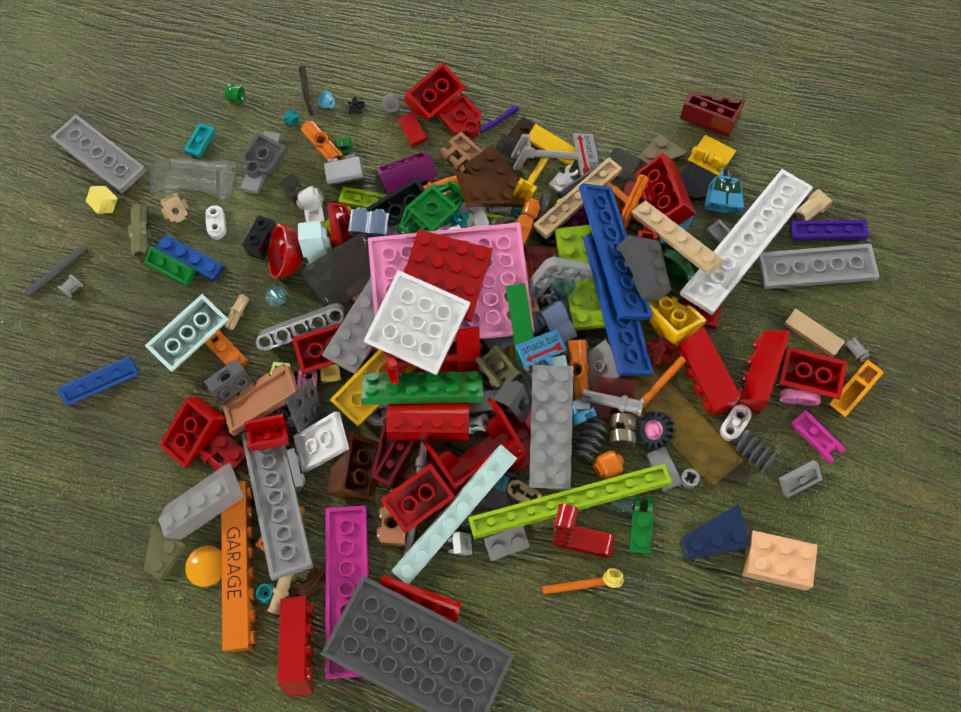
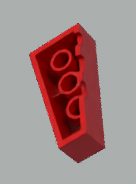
M306 596L280 599L278 685L287 697L313 694V649L311 637L313 636V626L311 623L313 605L309 603Z

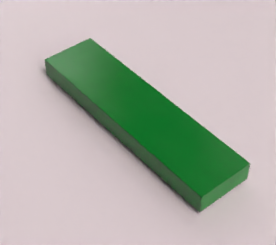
M525 283L506 285L515 346L534 338ZM515 347L517 362H522Z

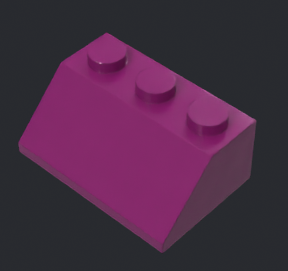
M425 151L375 168L387 194L394 192L415 178H418L420 182L427 183L433 181L434 177H437L431 156Z

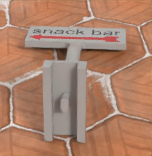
M573 133L576 152L535 150L531 148L529 134H522L511 155L512 158H517L513 169L521 170L527 158L576 159L580 175L582 176L599 165L593 134Z

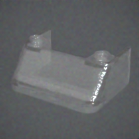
M167 158L151 162V192L165 190L166 193H176V190L186 189L212 192L213 195H216L217 199L227 198L232 191L237 164L187 158Z

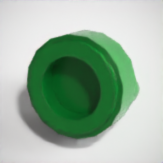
M350 136L334 141L336 148L342 154H347L353 149ZM346 145L349 146L348 149L342 150L340 148Z

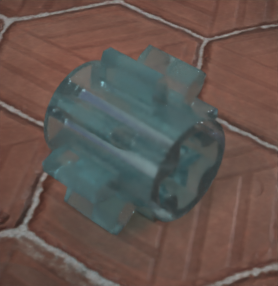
M274 284L265 291L267 296L264 299L270 307L272 305L279 307L287 301L285 295L288 293L282 285L277 287Z

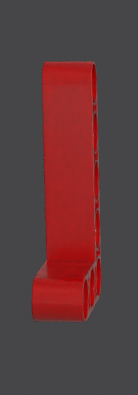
M559 504L554 524L552 545L599 557L611 558L615 536L575 526L578 508L568 504Z

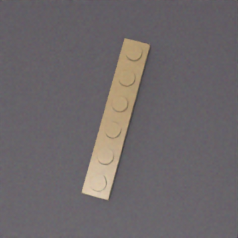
M608 157L535 222L533 228L544 238L550 237L555 232V229L560 228L584 206L578 188L582 183L605 186L622 171V167Z
M646 200L631 211L634 218L653 233H658L657 236L708 276L723 265L721 257Z

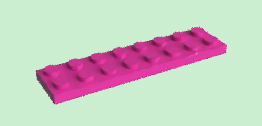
M366 505L326 508L327 643L362 576L368 578V518ZM325 658V679L361 677Z

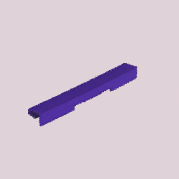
M511 107L494 121H490L482 126L481 133L483 134L517 112L519 107Z

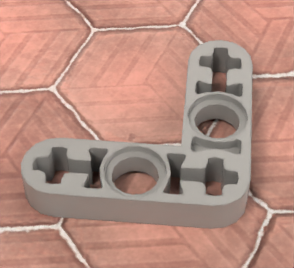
M557 257L546 259L528 281L530 300L538 299L556 277L575 281L590 279L593 275L590 265L584 262Z

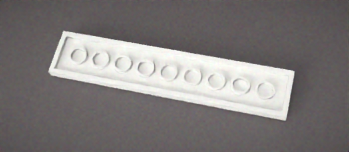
M781 169L714 250V253L723 259V265L709 276L699 269L681 290L680 295L710 315H713L810 194L813 187Z

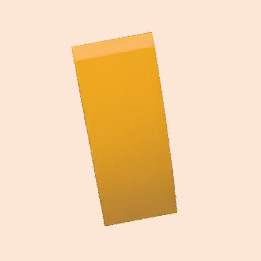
M867 360L842 388L840 400L833 399L829 405L846 417L884 371Z

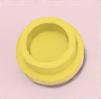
M610 568L603 574V581L611 588L621 587L624 582L623 574L617 569Z

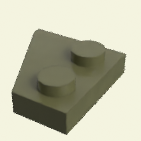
M153 525L150 531L143 570L163 581L187 545L176 539L164 537L162 530Z

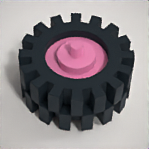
M648 412V414L642 415L643 418L638 420L640 424L636 425V428H639V431H636V434L640 435L639 441H643L642 444L650 448H660L672 442L671 439L675 437L673 432H676V428H673L675 423L671 421L672 418L666 416V413Z

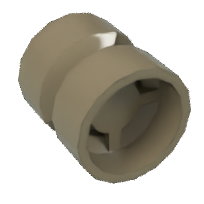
M628 413L611 415L610 428L613 430L610 432V445L620 448L635 446L636 433L633 430L636 429V416Z

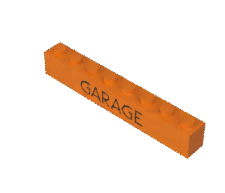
M246 481L238 482L244 498L221 512L222 651L228 653L254 650L253 644H256V632L253 631V622L256 621L253 601H255L256 597L255 589L252 588V580L255 579V569L252 567L255 550L252 546L254 528L251 526V518H254L251 499H253L254 495L252 487Z

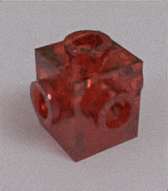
M662 337L650 339L646 346L651 364L656 367L673 365L679 349L668 339Z

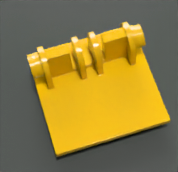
M705 135L698 146H694L692 154L687 161H691L720 176V171L724 170L736 150Z

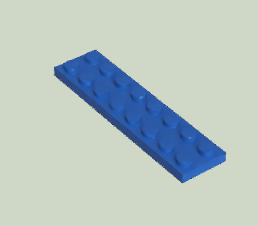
M582 183L578 188L618 318L649 320L653 317L649 302L641 298L632 280L634 276L630 268L625 267V259L622 253L616 249V246L627 237L612 187Z
M586 235L583 241L589 265L593 272L592 276L617 374L649 377L654 372L640 321L618 318L593 235Z

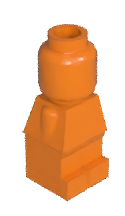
M535 198L526 201L522 214L515 222H520L524 248L528 246L530 237L533 234L534 219L537 218L541 208L539 205L540 201Z

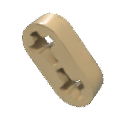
M513 480L508 484L507 492L509 497L518 503L530 501L526 497L527 495L531 498L537 496V498L542 497L539 491L529 488V485L522 481ZM520 486V491L524 494L522 495L519 492L513 494L512 487Z

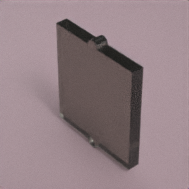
M616 147L609 156H606V159L612 157L614 162L622 167V171L616 177L625 182L629 180L633 173H636V169L642 162V159Z

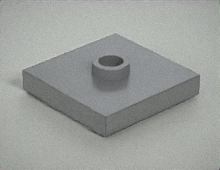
M604 340L587 353L588 364L591 369L589 385L594 392H601L623 376L617 374L611 346L607 340ZM578 365V369L582 372L581 365Z

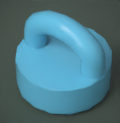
M324 90L319 96L318 105L324 109L334 108L335 99L332 93Z

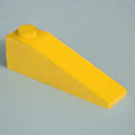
M665 295L659 301L648 300L653 315L649 322L659 337L672 350L678 348L682 341L697 332L706 323V319L690 305H687V307L682 305L675 297L670 298Z

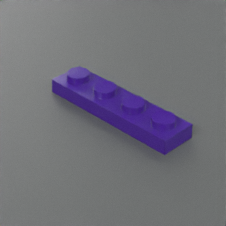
M866 220L791 221L790 223L792 240H867L869 237Z

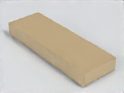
M797 309L793 311L784 323L787 328L832 358L845 342Z

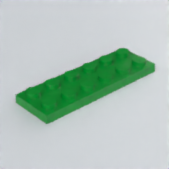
M481 371L438 372L437 376L430 372L399 373V383L396 384L390 383L386 373L363 374L362 405L483 402Z

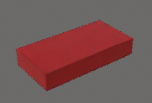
M413 112L397 118L411 147L427 141V137Z

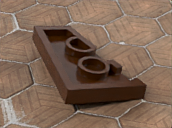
M460 171L456 175L467 207H513L516 204L510 187Z

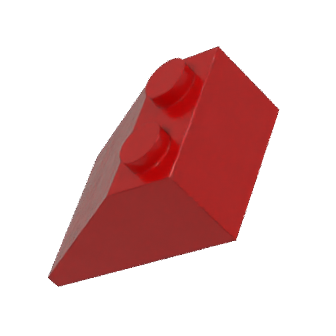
M186 397L159 446L181 466L188 468L199 456L198 452L202 448L206 449L209 445L208 443L221 431L226 423V418L203 398Z
M431 461L384 496L381 501L402 531L406 533L454 499L457 493L434 461Z

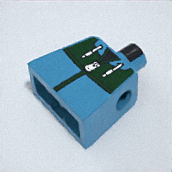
M721 170L720 177L716 176L709 184L704 210L738 214L744 208L741 181L732 179L730 170Z

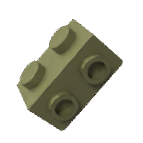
M495 345L483 358L477 357L475 359L479 364V370L483 374L488 375L490 384L496 389L501 388L506 379L514 382L522 375L521 371L498 345Z

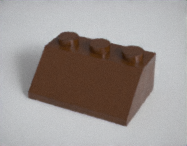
M352 432L346 433L349 449L333 458L327 494L345 499L373 501L376 484L372 479V472L379 442Z

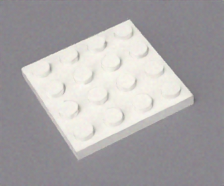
M398 270L364 339V343L437 376L468 311L470 302Z

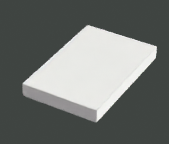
M340 412L331 413L304 429L301 433L293 436L297 455L300 456L301 471L305 473L349 449Z

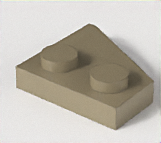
M659 134L638 156L637 161L645 166L662 153L673 160L678 157L684 158L687 152Z

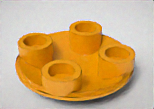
M210 545L194 550L186 562L185 568L188 579L194 585L200 587L217 585L222 578V551Z

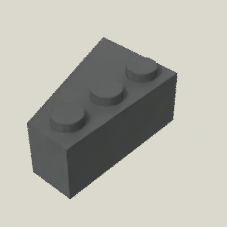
M628 235L616 246L617 251L621 252L625 259V267L630 268L634 276L632 280L643 300L659 301L671 291L660 241Z

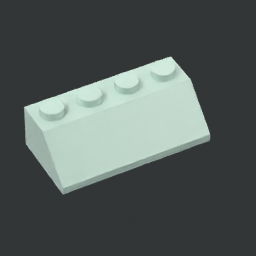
M201 294L153 337L145 347L173 372L226 324L229 319Z

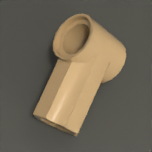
M818 189L809 197L807 202L795 211L796 219L798 221L811 220L819 212L823 213L833 201Z

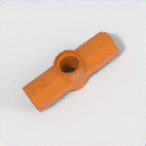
M307 121L303 124L301 128L302 133L314 145L319 154H322L326 160L338 158L339 161L343 159V154L329 140L328 135L322 132L313 121Z
M586 340L568 341L569 366H573V399H582L584 389L590 390L589 374L591 369L587 359ZM578 365L582 367L580 375L576 371Z

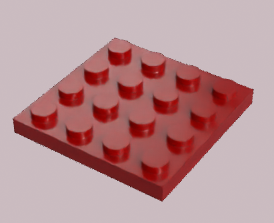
M418 229L404 273L469 301L470 306L463 320L472 322L493 248Z

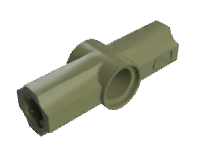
M135 204L131 207V224L128 225V233L131 239V255L139 259L145 258L148 253V238H151V228L148 223L147 206Z

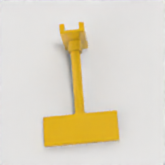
M537 124L534 125L529 133L531 144L541 150L576 152L574 146ZM541 157L528 180L526 181L522 178L519 180L513 196L515 201L523 205V208L526 201H529L537 188L533 184L549 158ZM557 158L563 163L571 166L575 161V159Z

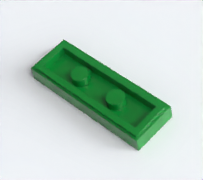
M150 246L143 262L186 286L191 285L197 269Z

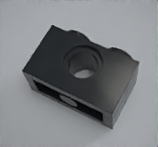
M260 215L257 216L242 244L247 255L265 260L269 251L271 235L276 227L274 220Z

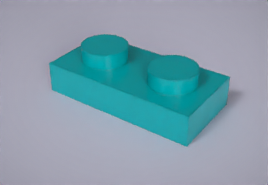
M199 123L183 149L185 154L201 159L216 133L215 128Z

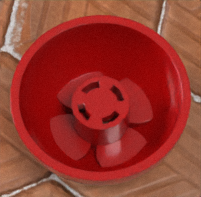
M277 224L270 239L268 264L271 276L274 279H282L293 275L301 267L304 257L299 244L298 233L287 225Z

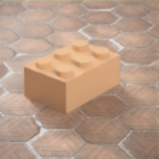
M752 531L748 535L751 545L745 552L743 577L804 591L813 587L818 545Z

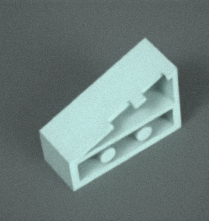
M321 221L298 223V240L303 257H307L309 264H306L307 270H310V281L333 280V252L330 237H327L326 228H323Z

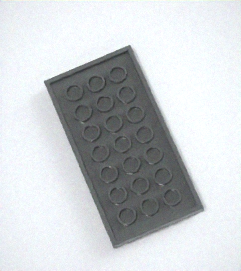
M362 576L320 655L427 712H489L515 653Z

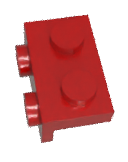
M283 414L244 422L249 452L289 444L288 426Z

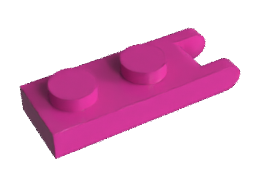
M807 410L790 424L828 463L834 461V458L829 454L834 449L840 453L846 450Z

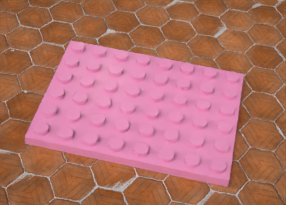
M520 222L431 231V233L493 248L472 322L463 320L459 329L479 327L480 339L513 336L506 285L525 283L534 334ZM417 233L368 238L375 316L397 271L405 272Z

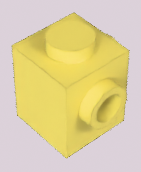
M93 186L89 189L86 202L97 214L113 213L118 198L106 186Z

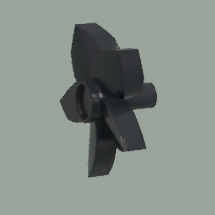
M354 96L352 102H345V105L350 107L349 114L354 111L362 114V107H364L365 102L362 100L358 101Z

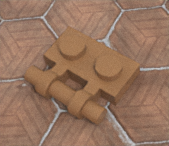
M462 132L448 141L450 149L447 150L445 147L440 149L443 158L446 161H450L457 171L463 173L467 172L464 164L482 152ZM457 153L461 158L457 159L454 155Z

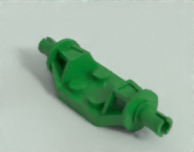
M453 181L445 184H432L405 207L400 225L396 228L398 234L417 233L418 229L428 232L437 231L465 203L460 185ZM449 191V195L446 196L445 194H443L444 192ZM410 222L411 226L407 229L406 226Z

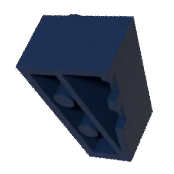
M739 504L683 536L679 541L685 562L746 550L751 545Z

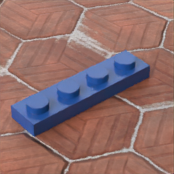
M166 234L155 247L197 269L196 273L213 282L216 281L225 269L223 264Z
M131 356L62 385L57 388V391L66 406L138 375L139 370Z

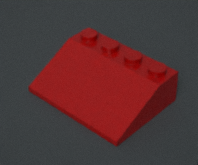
M470 403L388 404L386 420L388 440L469 441Z

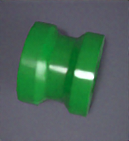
M228 84L225 88V99L242 103L245 96L244 87H235L233 84Z

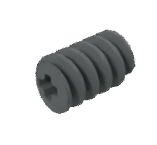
M592 417L587 419L588 423L584 424V430L580 432L581 437L577 438V443L574 444V450L571 453L584 461L594 462L595 459L591 454L598 455V451L594 448L602 447L598 440L605 441L601 434L607 435L609 431L605 429L607 426L605 422Z
M749 429L742 432L731 446L738 444L736 447L737 452L744 449L742 456L750 455L748 462L751 463L756 460L754 467L762 466L761 473H763L775 460L777 452L774 451L769 454L770 446L762 448L764 441L756 442L758 436L750 437L752 430Z

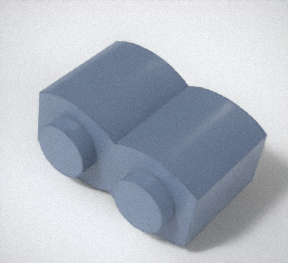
M363 207L352 209L349 234L351 236L370 238L387 236L389 214L381 209L371 212Z
M556 301L537 311L539 316L537 321L542 328H545L546 333L557 329L564 343L577 336L575 328L560 301Z

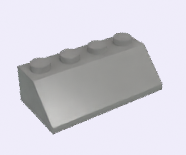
M227 463L165 506L158 519L164 537L182 540L244 498L230 463Z

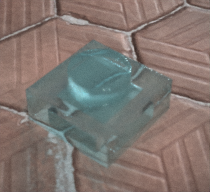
M635 495L612 501L610 508L631 513Z

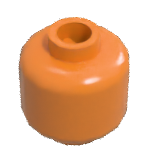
M607 451L595 458L593 469L600 479L606 480L617 477L623 472L622 465H624V460L620 454Z

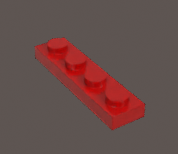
M385 575L380 579V585L454 623L457 622L462 605L461 602Z

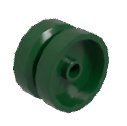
M668 243L665 245L662 253L669 280L679 285L687 284L699 268Z

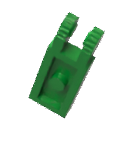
M635 495L631 519L629 553L650 555L653 528V497H648L646 502L647 512L639 511L641 504L640 495Z

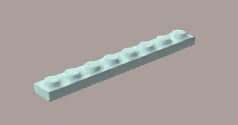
M500 444L392 569V573L403 582L410 584L517 458Z

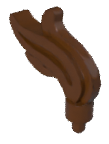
M326 567L319 570L317 568L312 569L304 583L296 580L294 582L291 581V588L298 591L301 596L306 597L311 596L320 588L325 590L326 584L321 580L326 574Z

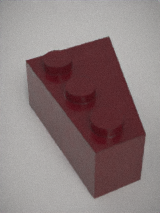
M690 92L684 102L680 119L729 137L746 100L732 101L729 100V97L717 99L712 98V95Z
M384 417L372 479L375 484L392 491L421 440H388L386 434L387 418Z

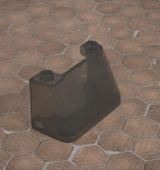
M366 233L354 236L302 270V275L323 307L333 303H339L345 307L344 303L361 293L371 278L368 236ZM335 310L332 311L331 314L333 316H337L340 314V312Z

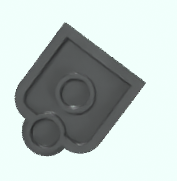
M258 132L242 154V160L246 165V174L250 178H257L261 174H271L288 151L287 147Z

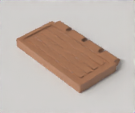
M285 364L278 366L272 370V375L270 373L265 374L256 380V385L254 383L249 384L240 391V395L237 393L226 401L223 409L230 434L235 436L244 431L245 421L264 418L287 404L285 399L298 390L290 367Z

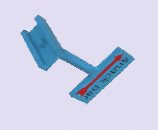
M557 329L515 346L525 368L540 361H543L547 366H554L551 357L567 350ZM572 406V427L596 416L594 408L578 412L576 406Z

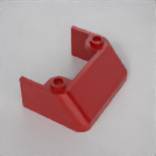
M488 398L487 401L495 416L486 423V431L489 437L460 457L456 458L454 453L449 450L436 454L427 441L423 442L457 494L500 444L517 458L512 465L524 457L525 448L501 407L491 398Z

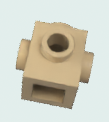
M178 193L161 200L163 206L161 211L166 219L169 218L171 222L176 221V223L186 219L185 216L188 215L187 209L189 207L185 199H180Z

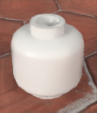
M310 186L298 192L296 203L301 210H307L322 206L324 197L319 188Z

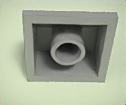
M355 154L347 155L344 160L339 161L338 158L328 159V163L324 164L326 181L330 186L364 178L360 157H355Z

